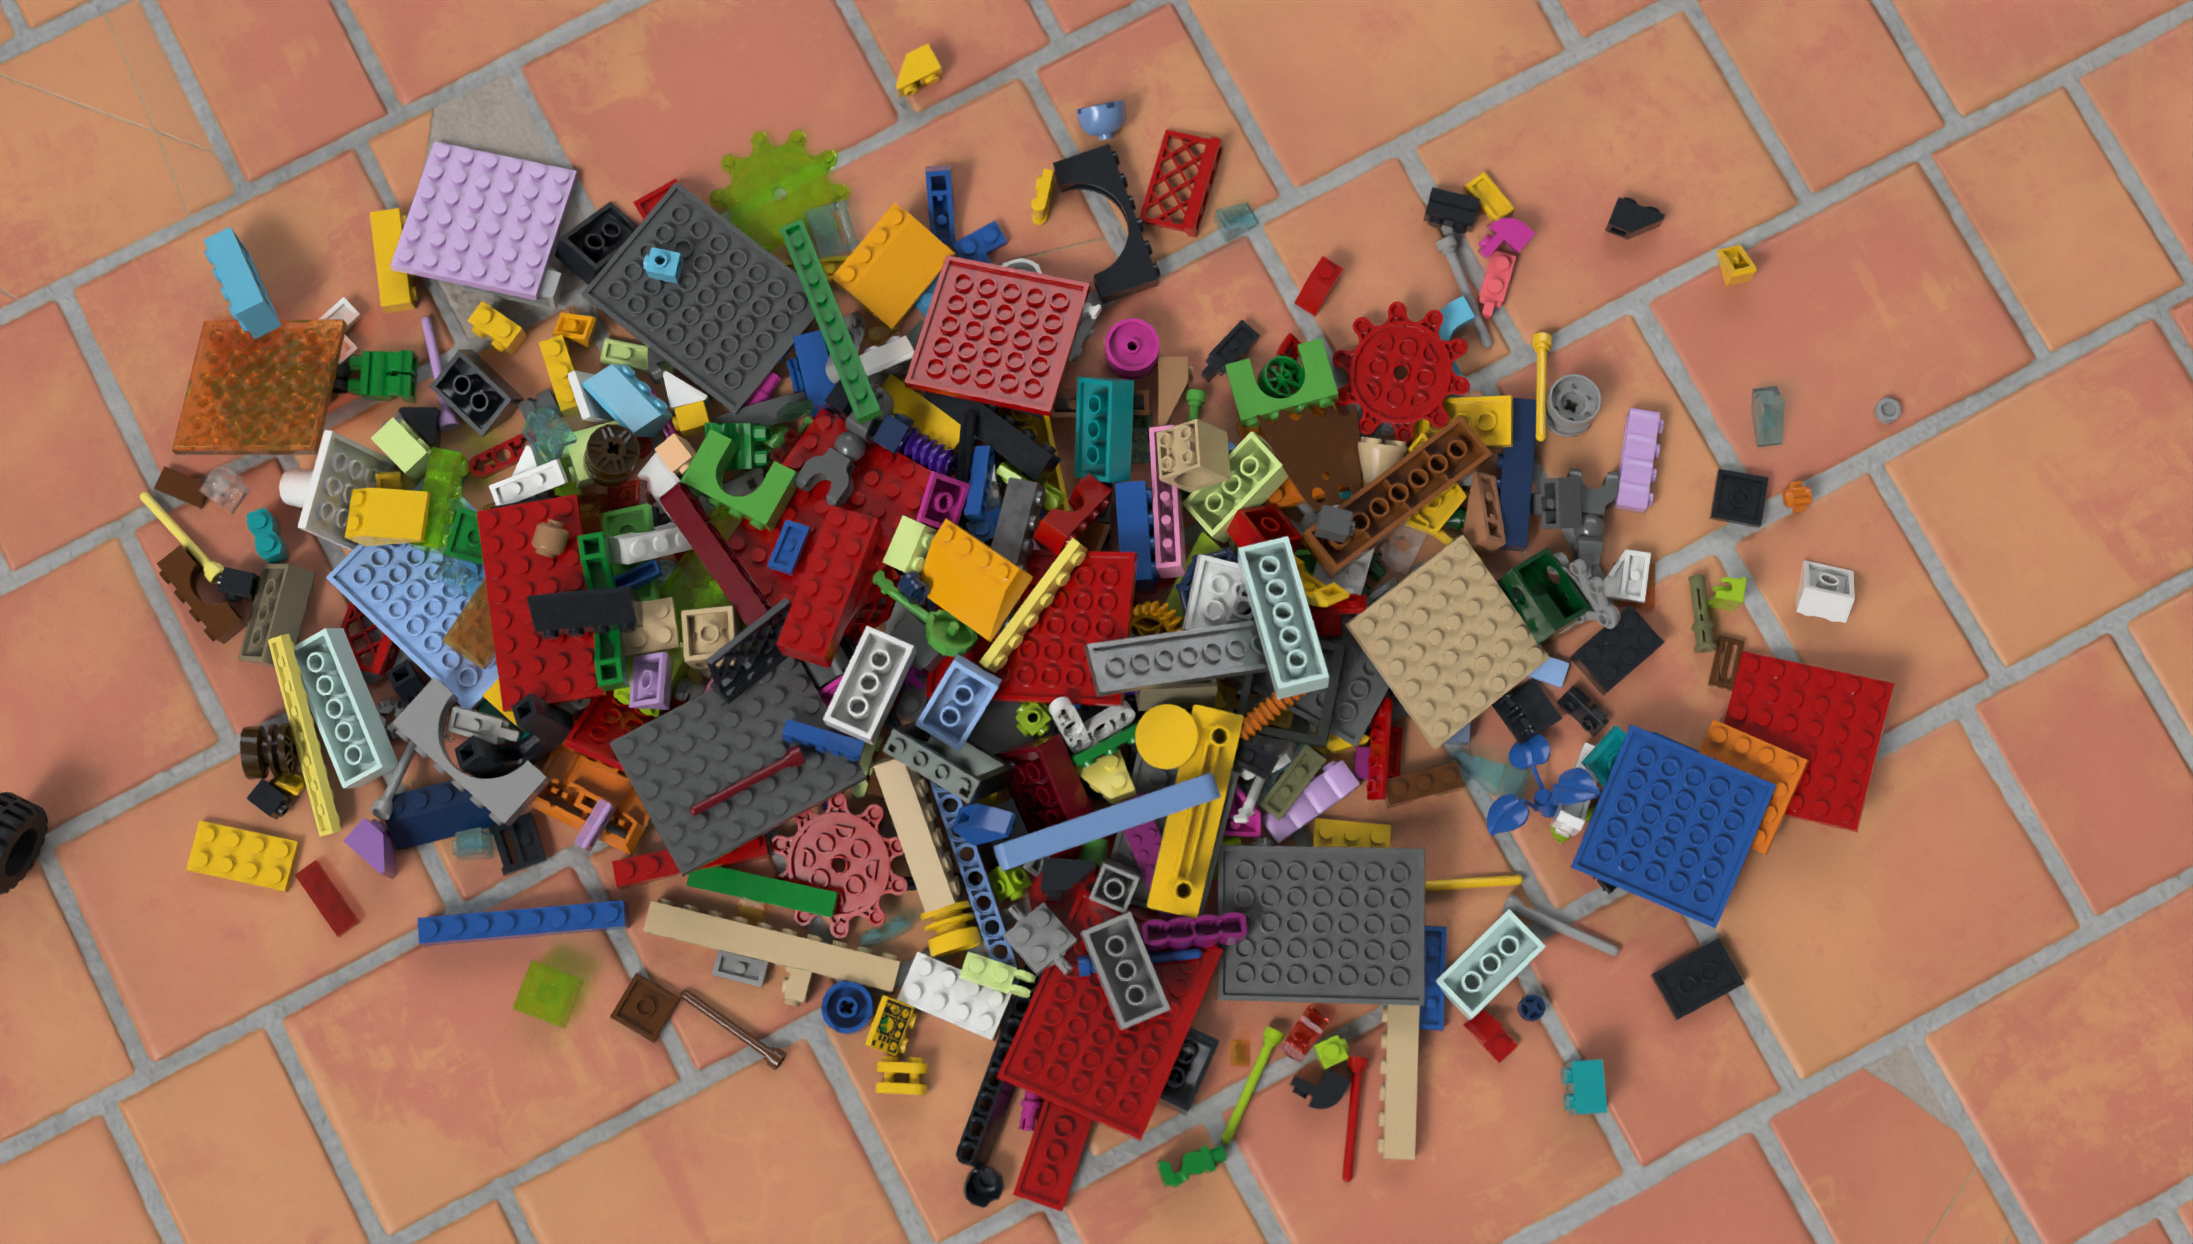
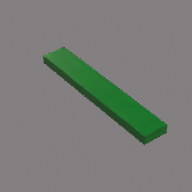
M723 867L693 871L689 873L686 886L830 918H834L839 897L837 892Z

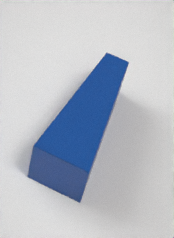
M653 559L615 576L616 587L630 586L637 590L663 576L658 561Z

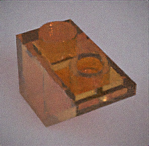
M597 493L587 494L580 500L584 535L603 532L602 513L608 512L606 494L598 495Z

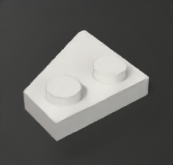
M1626 549L1603 581L1606 598L1643 604L1645 602L1651 553Z

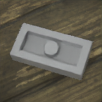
M718 950L712 975L763 988L769 962Z

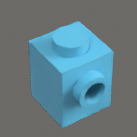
M651 247L650 254H646L644 258L643 269H646L649 278L678 284L684 260L681 253Z

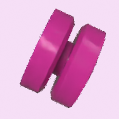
M1128 318L1115 323L1108 331L1105 340L1106 362L1110 370L1119 377L1134 380L1149 375L1156 367L1160 346L1159 337L1155 329L1146 321L1137 318ZM1131 347L1136 348V350L1131 351L1130 349Z

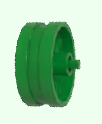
M1276 356L1270 359L1260 370L1257 382L1264 394L1272 398L1282 399L1290 397L1300 390L1305 380V374L1301 365L1293 358ZM1272 366H1278V372ZM1267 371L1273 376V378L1267 377ZM1288 386L1295 388L1296 392L1292 394Z

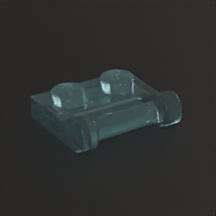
M847 200L805 211L819 259L853 251L860 244V240L856 238L847 208H849ZM838 211L848 242L846 244L841 242L832 212Z

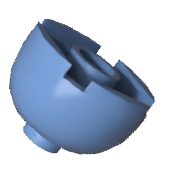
M1124 100L1093 105L1088 108L1076 109L1079 125L1085 133L1090 136H1099V140L1113 138V132L1122 128L1126 119V108Z

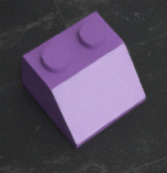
M363 818L345 838L344 842L381 875L394 879L396 876L395 845L392 837L389 835L388 827L375 818L372 821Z

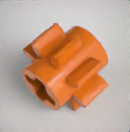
M1802 481L1789 482L1787 485L1788 489L1782 490L1783 504L1785 508L1792 507V513L1804 512L1807 509V505L1812 504L1811 489L1809 486L1802 487Z

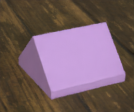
M659 652L633 657L630 708L669 710L673 659L668 653Z

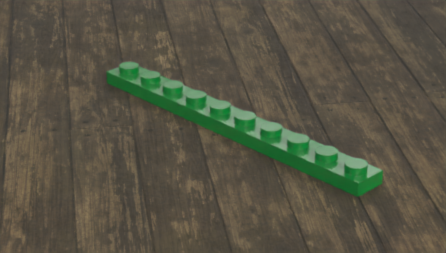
M800 219L779 228L859 425L883 415L803 220Z

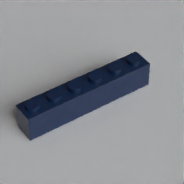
M1513 398V447H1502L1501 453H1497L1496 468H1500L1499 478L1496 477L1506 540V544L1498 548L1499 550L1524 552L1527 548L1536 435V400Z

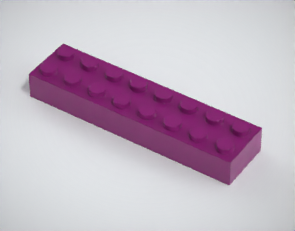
M1140 792L1137 794V796L1113 804V806L1138 798L1140 796H1143L1144 794L1143 792ZM1155 820L1123 830L1149 892L1162 841V836ZM1158 910L1161 919L1166 922L1174 918L1183 917L1182 915Z

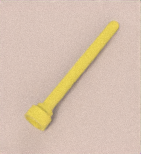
M142 492L140 494L142 502L202 565L205 573L204 576L211 584L217 583L220 573L224 571L221 563L211 561L148 492Z

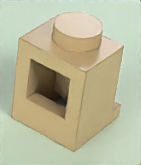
M787 966L786 972L790 973L789 978H784L781 992L785 993L784 1004L799 1007L800 1003L807 1004L814 973Z

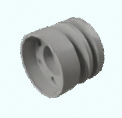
M1578 374L1565 375L1556 380L1546 397V426L1550 431L1566 438L1577 437L1587 431L1601 405L1600 390L1595 383L1586 376Z

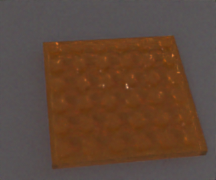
M344 319L280 320L282 326L254 339L249 331L246 333L243 331L238 320L204 321L172 447L175 455H318L347 327Z

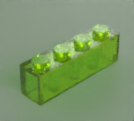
M432 447L422 491L431 493L424 542L408 543L415 550L444 555L450 537V527L454 523L457 513L455 509L456 503L463 494L462 479L463 476L467 475L469 469V462L462 452Z

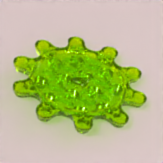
M801 130L792 131L786 143L781 146H774L770 143L768 136L764 132L758 131L753 133L750 138L752 153L749 157L741 159L733 154H726L721 158V168L730 175L731 182L726 188L713 190L709 195L710 203L715 207L728 208L732 214L729 222L744 234L750 236L769 253H772L773 249L779 245L786 246L779 228L800 219L803 220L809 236L813 233H821L826 237H834L838 234L839 225L829 216L828 211L833 203L848 200L850 190L844 184L831 183L827 177L828 171L837 163V155L834 151L825 150L816 156L809 155L805 151L806 135ZM777 188L783 189L786 192L784 199L775 200L773 198V193Z

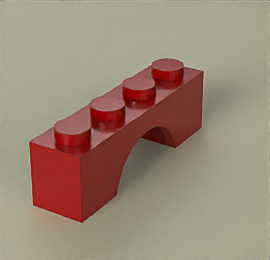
M1088 473L1076 485L1068 500L1074 511L1068 512L1053 508L1041 520L1033 538L1056 554H1059L1072 538L1076 540V535L1079 537L1083 535L1088 527V523L1092 525L1100 512L1103 514L1111 503L1108 498L1113 490Z

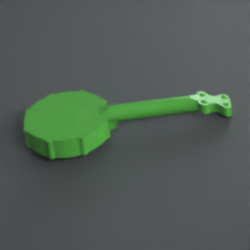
M879 570L873 576L872 582L880 586L883 594L887 593L926 623L924 628L927 643L944 656L956 657L959 654L964 657L975 646L978 640L977 632L946 610L939 609L937 612L929 613L920 605L909 603L906 595L894 587L891 580L885 578L882 570Z

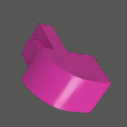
M1515 218L1493 220L1486 226L1492 232V235L1486 234L1478 243L1480 248L1477 253L1483 258H1488L1502 242L1513 252L1518 253L1535 233L1522 221Z

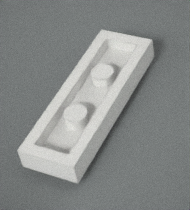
M556 459L492 484L489 488L496 506L520 502L566 484L568 480L560 459Z

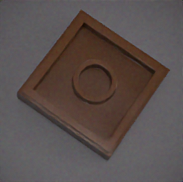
M636 972L610 1018L655 1043L681 998Z

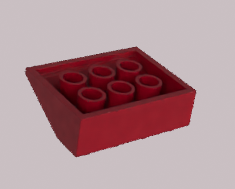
M1060 733L1045 736L994 754L1015 767L1007 782V787L1028 834L1094 812L1087 798L1086 790L1078 777L1077 769L1069 756L1066 743Z

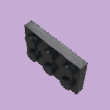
M1720 938L1651 974L1654 983L1675 1020L1745 984Z

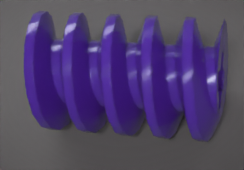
M915 430L910 435L904 449V456L930 471L948 477L957 469L958 453L953 456V449L949 448L945 451L944 444L937 446V440L932 439L929 441L927 434L921 437L920 430Z

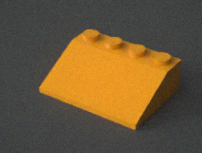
M894 202L831 279L839 290L893 331L938 277L946 255L954 257L955 253L917 219Z
M945 519L932 539L921 572L922 582H926L930 587L927 598L990 642L1033 578L1032 575L948 519Z

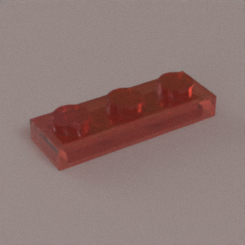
M313 861L295 874L337 937L343 936L361 923L319 861Z

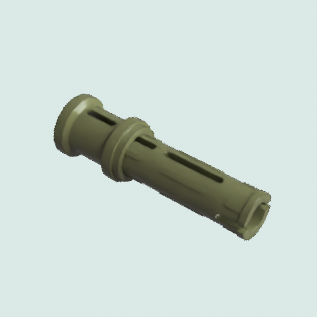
M1693 575L1688 577L1694 615V623L1691 627V630L1695 633L1696 641L1694 652H1712L1717 650V645L1714 644L1712 632L1715 627L1709 618L1704 575ZM1698 591L1700 592L1702 610H1699ZM1703 634H1705L1706 642L1703 641Z

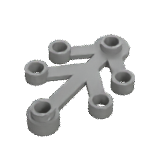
M1562 552L1554 553V557L1582 597L1594 609L1588 611L1576 622L1582 624L1587 620H1595L1608 629L1616 627L1621 618L1620 612L1613 604H1608L1602 579L1595 576L1589 580L1587 566L1582 559H1577L1570 564V572L1568 570L1569 561L1565 554ZM1547 567L1550 573L1558 574V572L1553 567Z

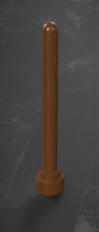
M681 991L680 997L763 1055L764 1060L767 1061L766 1065L773 1070L779 1068L787 1056L786 1052L779 1047L777 1049L774 1047L769 1048L690 991Z

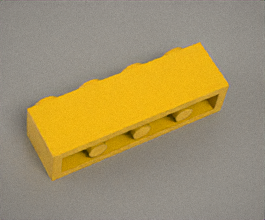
M400 208L370 212L380 303L386 313L416 309L415 301L419 300L417 287L413 286L412 277L416 275L393 271L390 266L407 219V215H404Z
M890 373L881 388L892 396L894 400L893 412L895 414H905L915 420L914 425L920 428L921 437L927 434L929 441L936 439L937 445L944 444L945 451L951 448L954 451L953 455L958 453L961 425L924 398L925 394L920 390L905 387V380L902 377Z

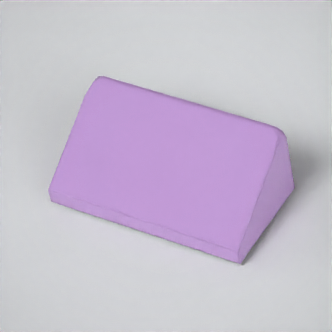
M600 799L574 840V843L588 852L591 851L614 814L616 807Z

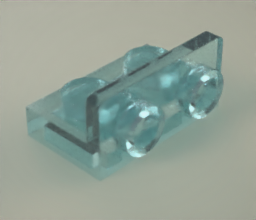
M550 406L529 412L522 434L547 463L561 459L565 446L576 443V435Z

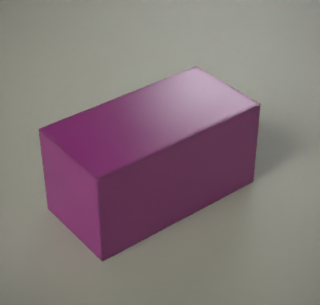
M1357 746L1355 750L1354 776L1357 780L1368 781L1370 747Z

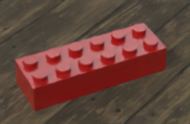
M830 505L776 644L783 655L830 669L883 532L879 519Z

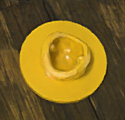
M1163 704L1151 708L1142 716L1136 728L1135 741L1138 752L1147 763L1160 769H1174L1187 763L1194 755L1199 742V731L1194 718L1189 712L1176 705Z

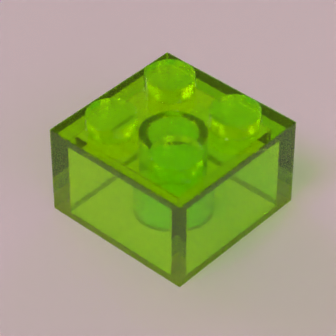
M531 960L512 1009L566 1028L584 980Z

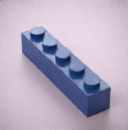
M990 445L975 446V451L972 454L973 464L970 468L971 477L968 481L970 488L966 497V507L964 508V515L970 523L985 522L995 460V452Z
M787 719L782 732V738L786 742L800 743L801 746L806 748L810 746L816 748L819 752L827 751L836 757L844 756L850 761H860L865 747L864 741Z

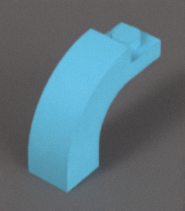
M1464 296L1453 300L1440 311L1444 317V321L1439 328L1440 338L1444 341H1449L1454 333L1473 323L1475 315ZM1454 361L1453 372L1458 376L1464 377Z

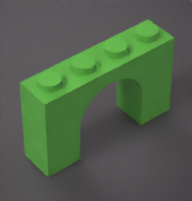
M1322 338L1298 344V354L1305 374V380L1300 390L1287 398H1272L1260 390L1256 383L1249 358L1225 365L1227 378L1242 427L1255 428L1260 426L1257 414L1265 421L1271 419L1272 421H1277L1280 409L1287 415L1292 413L1301 415L1304 407H1307L1309 410L1318 406L1327 408V406H1332L1335 404V401H1338L1337 387Z
M710 429L681 482L690 489L696 498H699L701 495L707 498V503L713 507L720 509L723 506L729 509L728 513L739 520L743 517L749 519V524L758 530L763 531L766 528L773 531L797 489L796 478L798 473L774 461L757 490L746 496L737 497L729 495L723 488V475L738 446L732 439Z

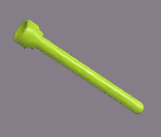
M1266 1026L1262 1034L1264 1036L1262 1040L1264 1042L1263 1047L1221 1137L1223 1144L1231 1142L1273 1048L1277 1047L1278 1043H1282L1285 1034Z

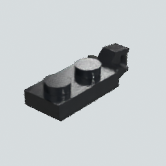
M1241 320L1209 353L1208 358L1205 360L1208 366L1201 372V377L1209 383L1217 373L1223 376L1226 373L1225 365L1239 361L1260 339V335L1245 321Z

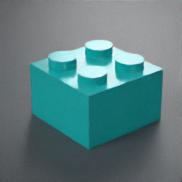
M1603 1059L1564 1063V1068L1561 1069L1562 1084H1566L1567 1094L1563 1095L1564 1110H1568L1569 1116L1606 1113L1607 1101Z

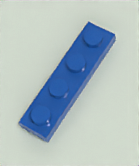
M1425 926V1005L1419 1006V1030L1443 1031L1445 993L1435 981L1445 972L1447 927Z

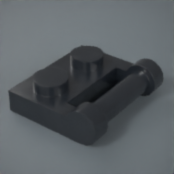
M529 812L519 816L510 827L504 823L500 826L494 824L488 827L490 835L494 836L503 867L501 870L503 876H508L547 862L533 813ZM508 829L510 831L514 847L519 859V862L516 863L512 862L509 849L503 832Z

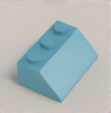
M611 364L582 384L619 425L628 428L636 437H656L673 416L667 410V404L663 400L656 398L651 393L652 389L645 382L639 381L635 377V371L626 364Z

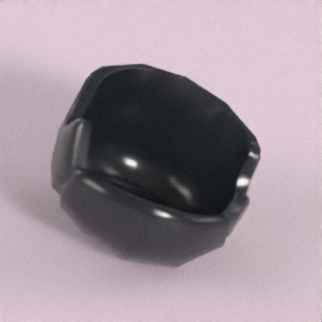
M977 1166L966 1177L963 1187L965 1198L974 1206L987 1207L989 1203L1001 1197L1005 1182L1002 1174L993 1166Z

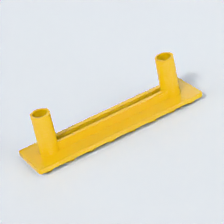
M1195 704L1193 705L1191 716L1198 727L1199 742L1192 758L1178 768L1175 785L1213 772L1221 797L1167 815L1147 901L1148 908L1191 918L1198 917L1244 719L1242 715Z

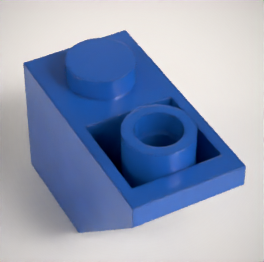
M976 803L959 808L952 830L974 846L1009 837L1016 815L1013 812Z

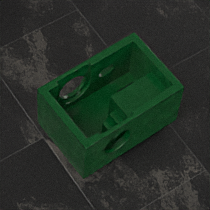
M1548 547L1514 566L1497 581L1502 591L1529 627L1538 645L1573 625L1591 610ZM1548 566L1553 567L1558 572L1560 577L1559 583H1554L1547 574Z

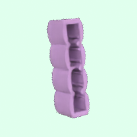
M1630 408L1627 412L1618 472L1619 492L1614 501V508L1644 513L1647 507L1652 505L1653 492H1649L1650 482H1655L1657 468H1653L1654 458L1658 459L1660 444H1657L1656 440L1657 434L1661 435L1664 422L1660 420V412Z
M1333 760L1322 768L1324 773L1317 778L1316 776L1312 778L1280 822L1265 810L1261 812L1263 816L1261 817V824L1276 845L1285 841L1360 786V783L1343 760L1338 763Z

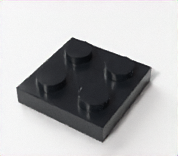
M1718 469L1709 519L1760 528L1769 478Z

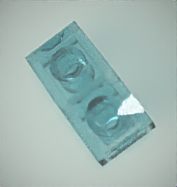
M906 917L891 918L890 923H885V933H881V929L866 930V935H860V945L862 947H869L894 940L911 930L912 922L906 921Z

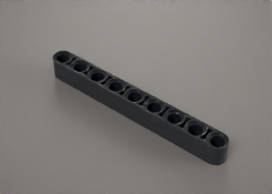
M1027 963L1024 971L1032 973L1036 977L1035 981L1028 983L1020 980L1018 985L1031 991L1030 996L1026 998L1014 995L957 1148L956 1156L958 1161L972 1168L988 1163L1016 1088L1004 1081H1001L998 1085L999 1079H997V1075L1026 1013V1007L1030 1004L1037 986L1034 987L1035 983L1038 980L1039 984L1043 972H1041L1037 976Z

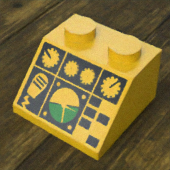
M883 995L865 1045L898 1057L899 1053L904 1054L909 1041L908 1038H905L908 1028L913 1029L918 1014L914 1013L916 1008Z

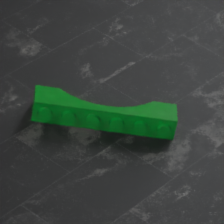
M603 532L577 536L580 560L587 589L616 587L609 537ZM610 630V634L607 635L594 634V663L598 687L603 691L630 687L622 632L620 630Z

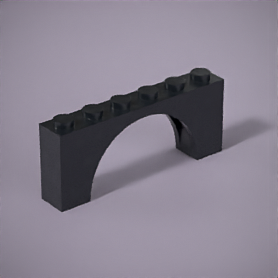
M1109 144L1053 163L1054 174L1061 193L1072 190H1086L1098 193L1112 201L1125 218L1128 238L1121 255L1107 269L1094 275V284L1102 304L1158 286V277H1161L1157 263L1152 264L1150 255L1153 254L1151 245L1148 240L1144 241L1142 232H1144L1141 218H1136L1133 212L1136 209L1133 196H1128L1125 190L1128 187L1125 174H1120L1117 165H1120L1117 152L1111 151Z

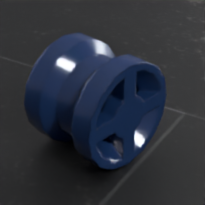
M916 571L906 574L898 583V589L901 593L906 594V599L911 604L921 602L930 592L929 585L926 582H922L921 575Z
M1528 995L1520 1000L1517 1009L1520 1017L1530 1022L1540 1019L1544 1015L1546 1007L1542 998L1537 995Z

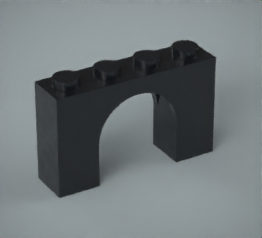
M529 693L511 708L517 727L530 734L517 743L504 746L490 744L473 735L454 749L461 770L480 779H493L514 772L527 760L534 765L565 742L566 737L574 727L571 714L554 704H547L544 699Z

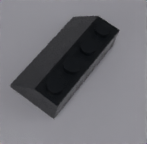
M630 586L527 596L534 630L545 640L559 639V635L568 634L569 637L585 636L584 633L594 632L595 635L610 634V630L630 633L635 632V628L643 627L642 597Z

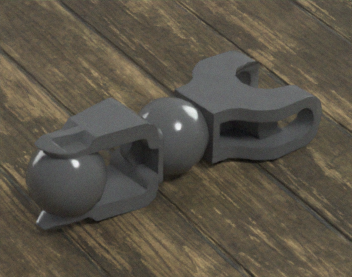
M880 387L873 390L883 415L859 425L854 412H852L845 422L847 431L842 432L836 438L834 449L830 448L826 454L807 460L796 478V486L803 491L812 490L819 481H831L832 486L827 495L829 507L832 505L842 508L854 491L852 473L856 468L853 462L859 461L864 456L866 444L875 443L872 439L887 414H892L894 400L892 396Z
M1570 468L1567 477H1580L1582 527L1573 528L1577 538L1573 548L1574 561L1582 559L1585 562L1589 580L1595 576L1603 579L1601 569L1599 568L1604 544L1602 538L1605 534V524L1602 518L1605 510L1612 506L1618 496L1619 474L1609 471L1603 481V486L1599 489H1591L1583 483L1582 471L1578 468Z

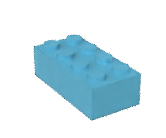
M231 226L204 239L207 247L204 253L210 264L214 263L213 274L219 283L222 282L223 287L220 290L226 301H230L231 306L228 308L235 320L238 319L245 333L249 331L254 339L282 326L249 251Z

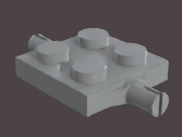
M1044 902L1027 914H1024L1016 903L1013 904V908L1011 906L1008 911L1017 922L1013 928L1004 934L1006 941L1037 976L1046 968L1055 964L1064 975H1067L1068 971L1070 973L1073 967L1064 959V956L1069 949L1077 944L1075 937Z

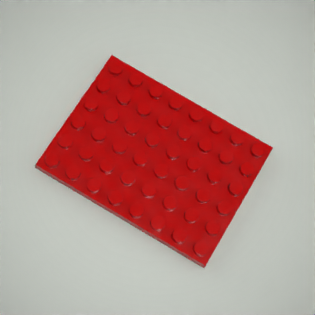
M825 409L820 410L782 465L799 474L807 460L826 454L830 448L834 449L836 438L842 432L847 431L845 421ZM876 442L870 445L866 444L864 456L859 461L853 462L856 466L852 473L854 491L842 507L846 510L879 519L883 528L847 626L876 586L872 582L873 576L879 570L885 573L889 565L883 563V559L902 516L916 521L931 474L930 470L901 453H892ZM819 481L810 491H803L797 487L773 531L766 528L763 531L758 530L749 524V519L744 517L726 541L772 607L784 598H787L791 605L793 603L830 508L827 503V495L832 486L831 481ZM786 520L809 526L811 529L793 576L769 569L767 565Z
M1033 550L1031 555L1028 556L1026 564L1027 573L1032 575L1033 578L1022 593L1020 602L1016 605L1013 615L1016 614L1061 552L1056 554L1052 550ZM1087 551L1083 562L1075 566L1070 573L1068 582L1057 590L1052 603L1042 610L1037 623L1027 630L1023 636L1022 643L1012 650L1008 656L1007 663L1003 668L998 669L996 673L983 666L979 661L1000 634H996L990 642L977 633L978 640L975 646L964 655V658L1002 680L990 701L1051 704L1059 697H1067L1073 705L1123 707L1125 692L1104 696L1096 695L1084 647L1092 643L1130 638L1138 554L1135 552ZM936 604L935 612H937L939 609L944 610ZM946 656L931 673L928 671L927 698L932 697L955 657Z
M1081 889L1064 925L1077 940V944L1069 949L1064 956V959L1073 967V970L1070 973L1068 971V974L1064 975L1056 964L1044 970L1000 1068L997 1079L1141 1142L1223 953V949L1216 946L1198 947L1193 945L1187 949H1201L1203 954L1198 959L1153 963V968L1170 1010L1119 1030L1096 971L1095 973H1090V976L1080 977L1078 956L1088 955V958H1090L1080 934L1082 931L1114 919L1124 913L1089 899L1091 892ZM1128 908L1126 910V913L1131 912L1139 934L1141 924L1153 920ZM1167 947L1159 952L1175 951V949Z

